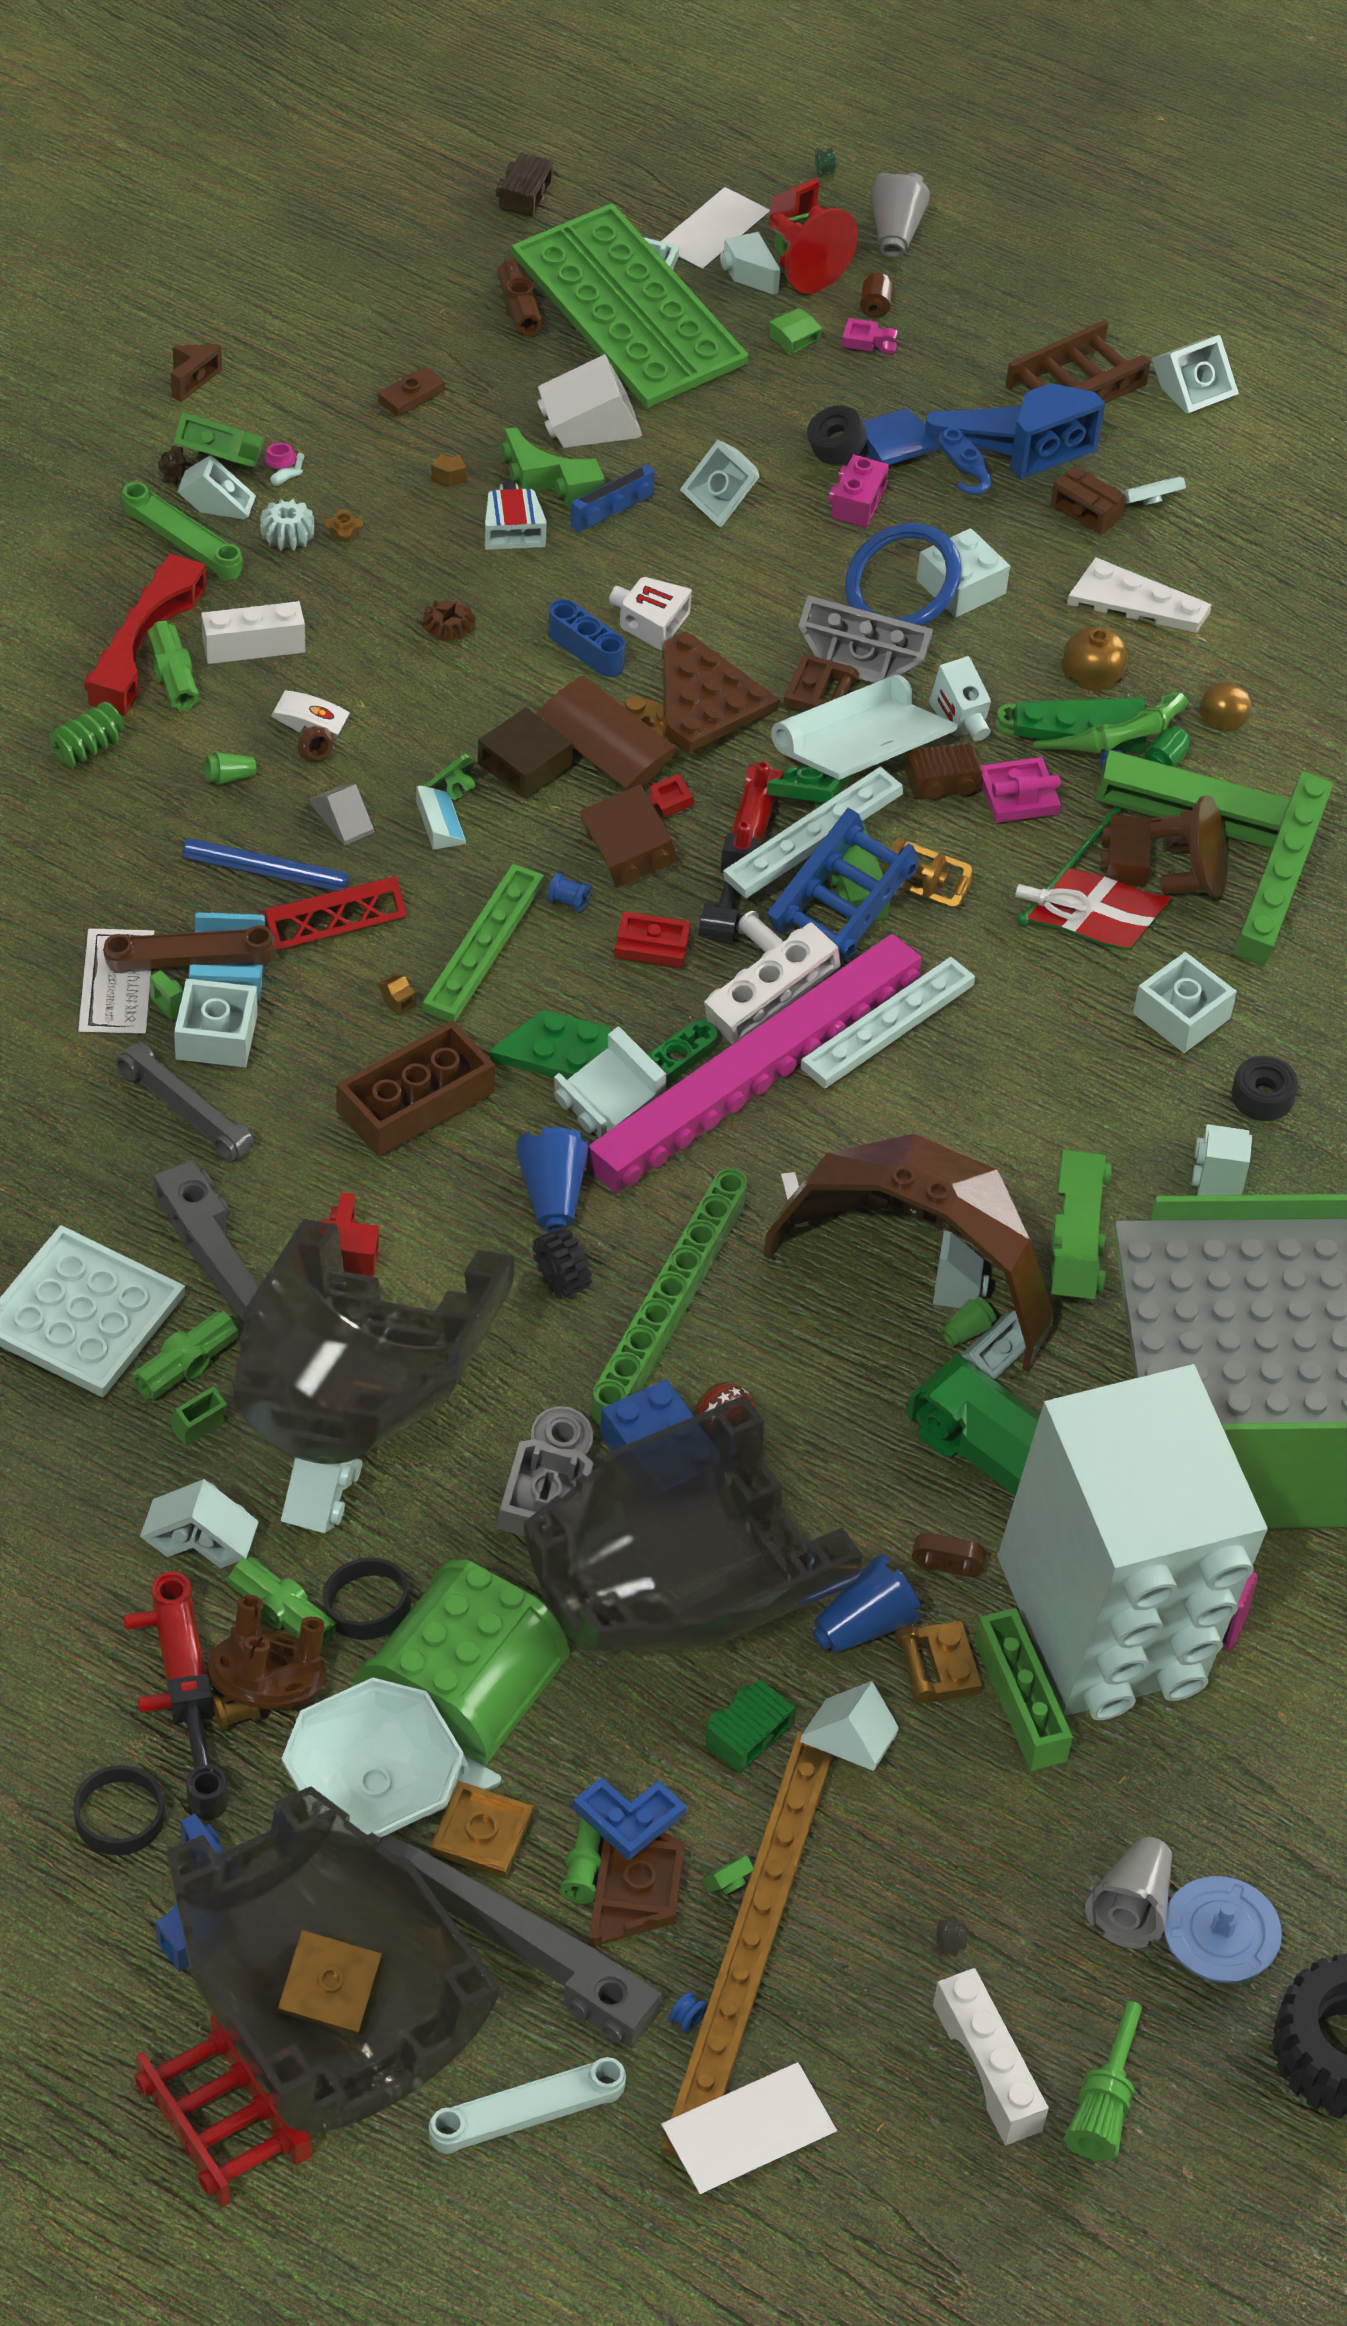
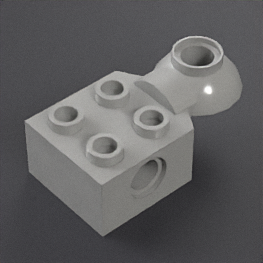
M556 1406L546 1409L536 1417L532 1425L531 1440L519 1442L500 1507L496 1529L570 1549L593 1467V1462L586 1456L593 1443V1430L589 1420L581 1412L571 1407ZM563 1435L570 1441L559 1442L553 1436Z

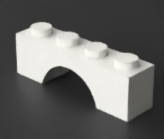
M973 1968L938 1981L933 2007L950 2040L957 2039L961 2042L971 2056L983 2085L987 2111L1005 2146L1042 2132L1049 2108L976 1969Z

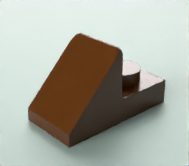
M218 344L180 345L172 348L174 368L171 372L172 397L182 402L222 371L221 346Z

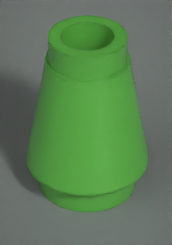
M213 752V755H207L204 760L206 781L208 783L214 782L215 785H221L254 777L256 774L255 759L253 756L247 757Z
M983 1298L968 1299L945 1326L940 1329L941 1336L949 1346L955 1347L957 1344L991 1329V1323L996 1320V1315Z

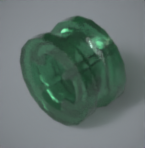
M827 148L825 152L821 149H816L815 167L818 176H823L825 172H828L829 175L835 174L836 162L832 148Z

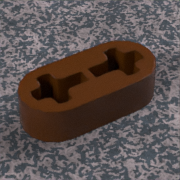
M934 1533L918 1535L912 1551L913 1561L921 1567L968 1577L978 1576L983 1572L987 1555L984 1547L978 1543Z

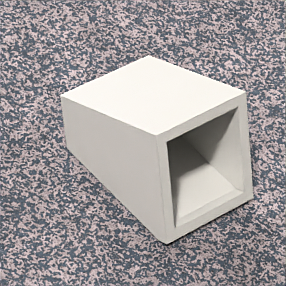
M605 354L538 386L542 398L537 401L543 416L549 418V420L544 421L551 438L557 437L563 448L635 439L643 436L629 396Z

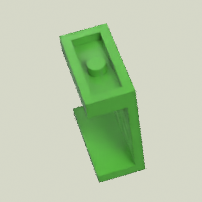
M182 412L173 443L256 468L264 437Z

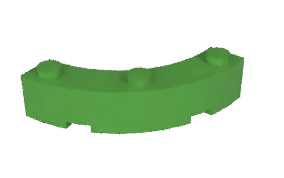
M1061 1150L1056 1193L1063 1194L1061 1214H1054L1049 1276L1051 1278V1294L1096 1299V1292L1103 1293L1105 1271L1099 1270L1100 1262L1098 1256H1103L1105 1235L1099 1234L1103 1184L1109 1185L1111 1175V1163H1105L1106 1155Z

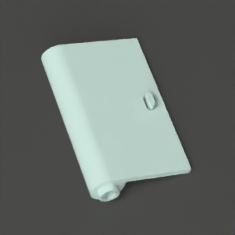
M896 674L775 723L771 730V737L780 753L840 780L957 730V724L913 705L910 683L901 675Z

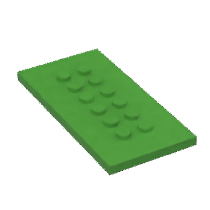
M613 203L511 246V255L600 356L604 354L607 356L617 376L646 409L748 364L749 354Z

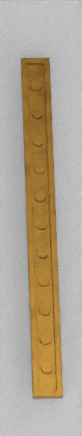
M798 1731L754 1864L755 1870L751 1873L671 2119L725 2094L833 1755L800 1742L804 1732ZM665 2134L661 2155L681 2161L670 2139Z

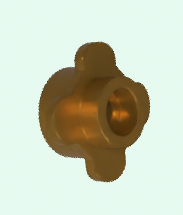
M339 510L332 519L325 520L324 526L327 530H331V535L336 540L349 541L356 536L357 529L363 527V521L360 518H354L347 510Z

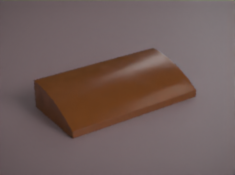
M581 676L565 686L536 712V715L543 717L549 725L569 737L573 742V752L622 791L639 784L644 788L678 750L676 746L585 676Z

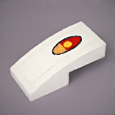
M285 690L271 717L299 733L304 726L325 727L332 732L335 741L350 712L323 699Z

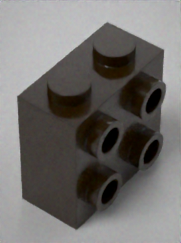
M527 707L478 739L477 763L524 799L572 766L573 742L567 735L557 731L543 717L536 715Z

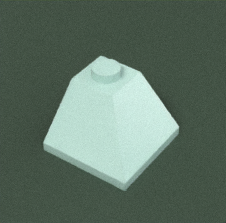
M717 439L681 487L680 491L716 525L722 527L760 476L757 467L740 451Z

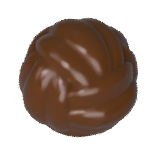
M311 726L304 728L302 734L299 735L297 746L299 755L308 761L319 762L326 760L332 752L334 743L332 732L325 727Z

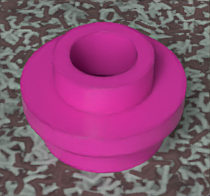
M287 443L272 444L267 448V453L265 454L266 465L277 471L289 468L297 460L292 446Z

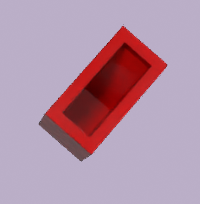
M815 178L771 197L769 221L772 220L778 224V221L773 216L779 212L787 218L809 213L817 205L819 181Z

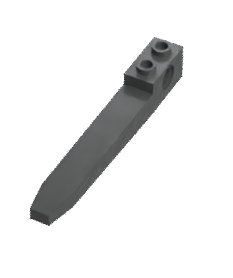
M190 1160L153 1175L155 1199L187 1250L281 1376L297 1394L303 1397L314 1392V1377L302 1355L225 1236V1233H227L226 1217L230 1215L224 1198L222 1196L217 1197L214 1193L213 1184L206 1171L201 1172L194 1160Z
M385 1835L376 1845V1858L407 1883L565 1987L564 2005L568 2011L577 2019L588 2020L600 2028L603 2035L610 2041L615 2043L621 2042L631 2049L659 2015L662 1993L594 1948L414 1846L389 1835ZM614 1999L619 2003L608 2005L603 2003L602 2000Z

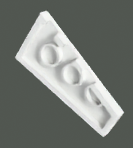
M1099 558L1093 560L1068 595L1067 605L1076 607L1079 606V603L1093 605L1094 611L1107 613L1108 609L1127 613L1126 618L1135 620L1144 617L1153 618L1158 625L1195 633L1198 632L1210 614L1212 605Z

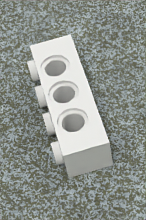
M812 922L802 929L793 931L786 941L775 949L765 952L759 961L748 969L741 970L731 982L721 989L714 990L704 1001L707 1021L712 1023L717 1031L733 1045L840 967L838 946Z

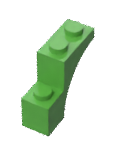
M518 427L505 429V442L500 444L501 455L504 462H509L511 480L517 482L519 489H532L535 492L555 489L557 496L562 497L567 509H570L572 501L605 485V478L596 458L569 459L554 456L529 443L520 433Z

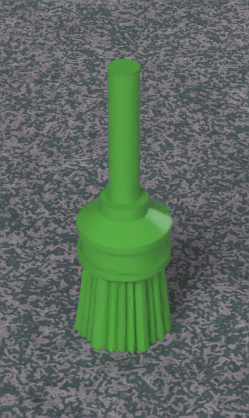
M1128 2001L1126 2003L1108 2063L1102 2065L1101 2069L1091 2070L1085 2074L1083 2087L1078 2094L1080 2105L1063 2139L1073 2153H1078L1079 2156L1087 2159L1090 2158L1094 2162H1098V2160L1103 2162V2160L1107 2161V2159L1112 2160V2158L1116 2159L1118 2157L1123 2119L1129 2112V2102L1133 2099L1135 2093L1134 2086L1126 2079V2072L1123 2070L1142 2011V2006L1135 2001Z

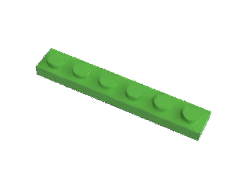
M516 864L511 865L423 1001L422 1012L448 1022H456L543 886V874Z

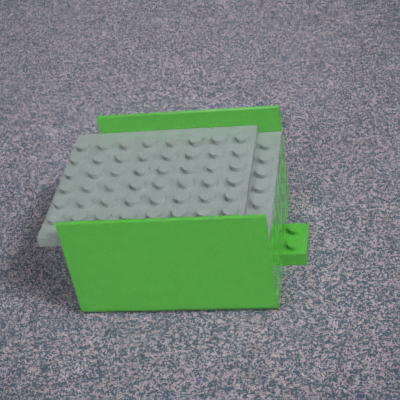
M1347 1194L1156 1196L1151 1220L1115 1221L1114 1236L1135 1378L1187 1365H1195L1268 1529L1347 1527Z

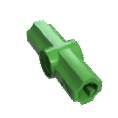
M167 621L155 622L154 626L147 630L153 652L157 680L159 683H163L171 707H175L179 711L190 710L195 703L199 702V698L192 677L193 672L187 648H182L175 625H171Z
M216 1311L188 1333L177 1331L165 1341L161 1352L132 1373V1381L138 1388L139 1393L147 1400H155L184 1377L188 1380H193L200 1376L208 1367L211 1357L239 1337L238 1329L234 1325L232 1318L224 1311L221 1313Z
M243 1557L228 1576V1585L242 1596L254 1595L261 1598L263 1601L261 1618L272 1628L279 1630L284 1627L299 1639L302 1619L311 1616L318 1617L324 1621L325 1626L321 1650L330 1643L332 1636L337 1631V1623L308 1601L305 1591L299 1584L290 1578L279 1579L252 1557Z

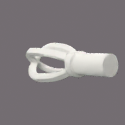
M1018 884L1015 894L1017 898L1036 902L1038 905L1045 906L1052 913L1069 920L1081 919L1086 914L1088 908L1086 895L1072 889L1061 888L1048 891L1044 888L1041 890ZM1056 894L1077 896L1082 900V904L1051 896ZM1050 902L1081 911L1076 915H1072L1059 910Z

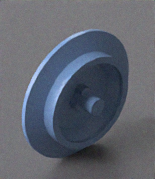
M1209 1876L1187 1883L1173 1895L1167 1907L1164 1936L1174 1957L1190 1972L1214 1982L1237 1983L1258 1976L1273 1963L1281 1945L1282 1929L1275 1908L1256 1888L1234 1878Z

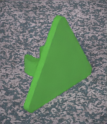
M465 753L424 786L434 789L446 782L447 792L451 799L457 800L462 798L464 795L459 788V783L465 791L475 787L473 779L469 775L463 774V772L475 766L477 761Z

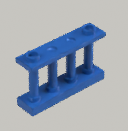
M849 807L767 912L773 928L785 934L790 926L797 925L803 928L812 922L838 946L840 965L844 959H849L857 948V942L904 880L910 879L914 875L919 862L913 845L908 843L902 852L897 854L863 833L865 828L859 813ZM857 845L890 865L879 881L843 860V856L851 846ZM838 872L870 892L859 908L823 887V883L830 873ZM817 898L850 918L839 934L803 913L804 907L811 899Z

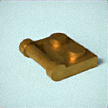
M962 1621L919 1628L909 1625L895 1631L894 1636L897 1646L903 1649L913 1683L911 1693L915 1703H929L981 1693L982 1684ZM926 1645L937 1683L928 1681L918 1646Z

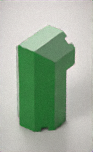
M957 1353L909 1396L906 1415L910 1422L917 1419L921 1426L916 1431L920 1439L940 1455L951 1457L958 1453L957 1457H964L1016 1496L1040 1413Z

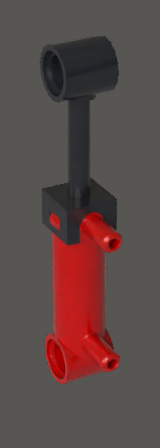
M761 761L756 765H749L737 814L731 832L727 833L722 849L720 873H724L723 870L762 845L774 804H777L779 796L768 795V782L773 778L781 780L784 776V771L769 768L767 762ZM725 881L718 904L705 903L698 936L733 944L737 933L736 927L739 922L740 910L731 908L737 890Z
M166 1572L155 1578L152 1584L153 1610L127 1614L123 1617L126 1630L157 1626L168 1686V1693L139 1697L137 1700L138 1708L141 1713L171 1709L173 1724L186 1722L194 1769L189 1773L186 1781L187 1805L190 1813H195L199 1819L212 1820L225 1812L228 1798L227 1778L224 1772L219 1767L210 1765L202 1722L204 1719L213 1718L209 1680L203 1661L190 1581L179 1572ZM205 1790L213 1791L211 1794H201L200 1792Z

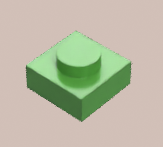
M160 970L149 976L151 1000L172 1021L178 1017L183 990L176 980H170Z
M746 1855L729 1862L701 1880L708 1893L722 1889L726 1895L746 1884L743 1876L755 1869Z

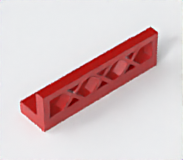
M397 876L258 911L259 915L265 916V924H267V928L274 935L276 950L407 916ZM391 892L396 912L384 915L373 908L380 894ZM372 897L368 904L360 900ZM355 902L365 908L358 922L351 923L340 916L347 903ZM339 905L335 913L328 909L329 907ZM321 910L332 917L325 930L317 931L307 925L314 911ZM369 912H371V913H373L374 915L377 916V917H373V918L366 919V917L368 916ZM306 914L305 917H304V919H303V921H301V920L297 919L296 917H294V916ZM289 919L299 925L292 939L280 942L275 921ZM337 920L344 924L333 928ZM304 929L312 933L300 936Z

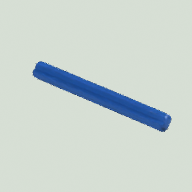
M191 838L186 839L183 846V856L191 860L332 891L346 889L349 883V875L342 871Z

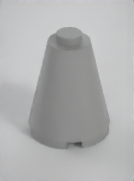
M1142 1837L1136 1840L1090 1892L1085 1904L1086 1917L1092 1927L1096 1923L1105 1931L1103 1937L1108 1941L1122 1947L1138 1949L1147 1947L1149 1941L1155 1939L1157 1941L1161 1938L1166 1926L1172 1852L1163 1841L1154 1837Z

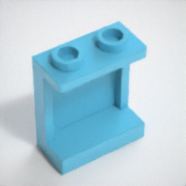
M214 912L195 913V932L244 930L258 925L265 926L264 915ZM252 962L190 965L189 979L257 986V1001L261 1000L263 965H257Z

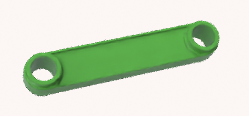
M131 482L124 486L121 497L122 507L127 516L136 518L216 572L219 578L234 580L241 575L243 557L236 545L227 543L148 490L145 484Z

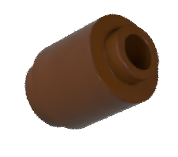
M879 272L872 273L863 282L860 308L864 314L870 317H882L890 310L893 286L887 275Z

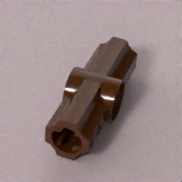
M516 259L505 260L497 268V276L506 299V312L512 317L517 332L522 333L524 337L534 336L542 328V318L533 295V283L527 278L525 270Z

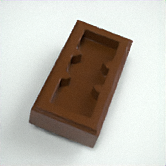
M424 366L378 392V402L399 417L445 391V381Z

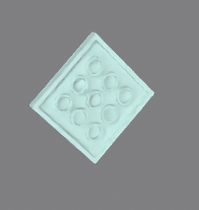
M60 1225L0 1297V1347L103 1398L186 1295L185 1285Z

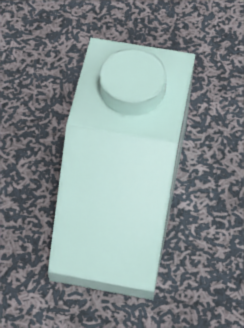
M759 232L726 238L724 241V252H721L720 260L723 269L729 272L733 281L770 294H777L779 290L780 268Z
M212 455L185 470L177 491L201 513L237 519L249 517L256 497L253 492Z
M948 1231L943 1232L933 1305L961 1308L968 1299L974 1300L979 1296L986 1297L989 1275L982 1274L984 1259L952 1232Z

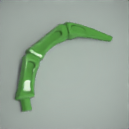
M1174 691L1169 695L1161 696V701L1157 706L1140 711L1131 720L1116 725L1103 724L1101 728L1097 729L1096 727H1091L1074 736L1036 740L1033 742V748L1035 750L1066 749L1099 753L1102 749L1109 751L1126 740L1150 734H1159L1161 730L1167 729L1171 719L1179 712L1185 710L1188 700L1182 693Z

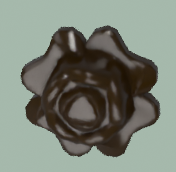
M172 446L170 451L162 453L161 459L158 462V468L164 474V481L173 484L176 483L179 476L184 474L185 470L192 467V464L186 461L183 455V448L180 446Z

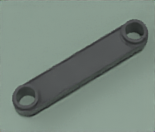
M144 1043L133 1044L116 1058L117 1067L129 1081L137 1080L211 1141L217 1153L225 1161L231 1162L234 1159H238L253 1146V1137L243 1124L239 1122L233 1124L156 1061L153 1052Z

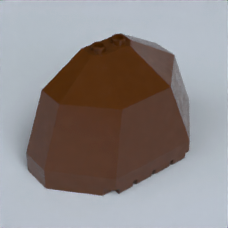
M916 1134L827 1152L788 1199L766 1233L764 1257L771 1259L790 1227L796 1224L865 1206L876 1210L887 1209L890 1206L909 1215L915 1210L916 1218L942 1229L945 1224L949 1225V1232L970 1241L1004 1272L1026 1346L1022 1369L1029 1372L1050 1336L1054 1312L1031 1241L998 1169Z

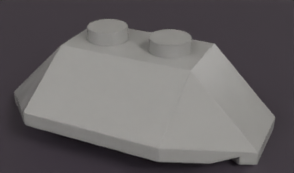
M809 595L807 596L798 625L814 656L852 666L859 672L857 680L872 684L896 674L902 676L924 662L933 634V629Z

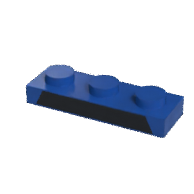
M646 464L572 501L570 526L579 533L640 501L646 500L653 495L655 471Z

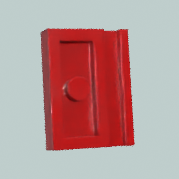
M623 911L614 957L683 968L691 922Z

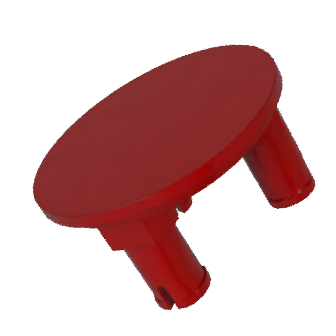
M816 205L809 211V219L804 224L794 223L780 212L773 216L778 221V224L770 220L769 228L785 238V242L790 245L788 251L781 256L779 264L786 270L787 279L793 288L805 294L816 293L832 285L843 274L854 255L858 238L856 222L848 212L839 208L823 209L820 205Z

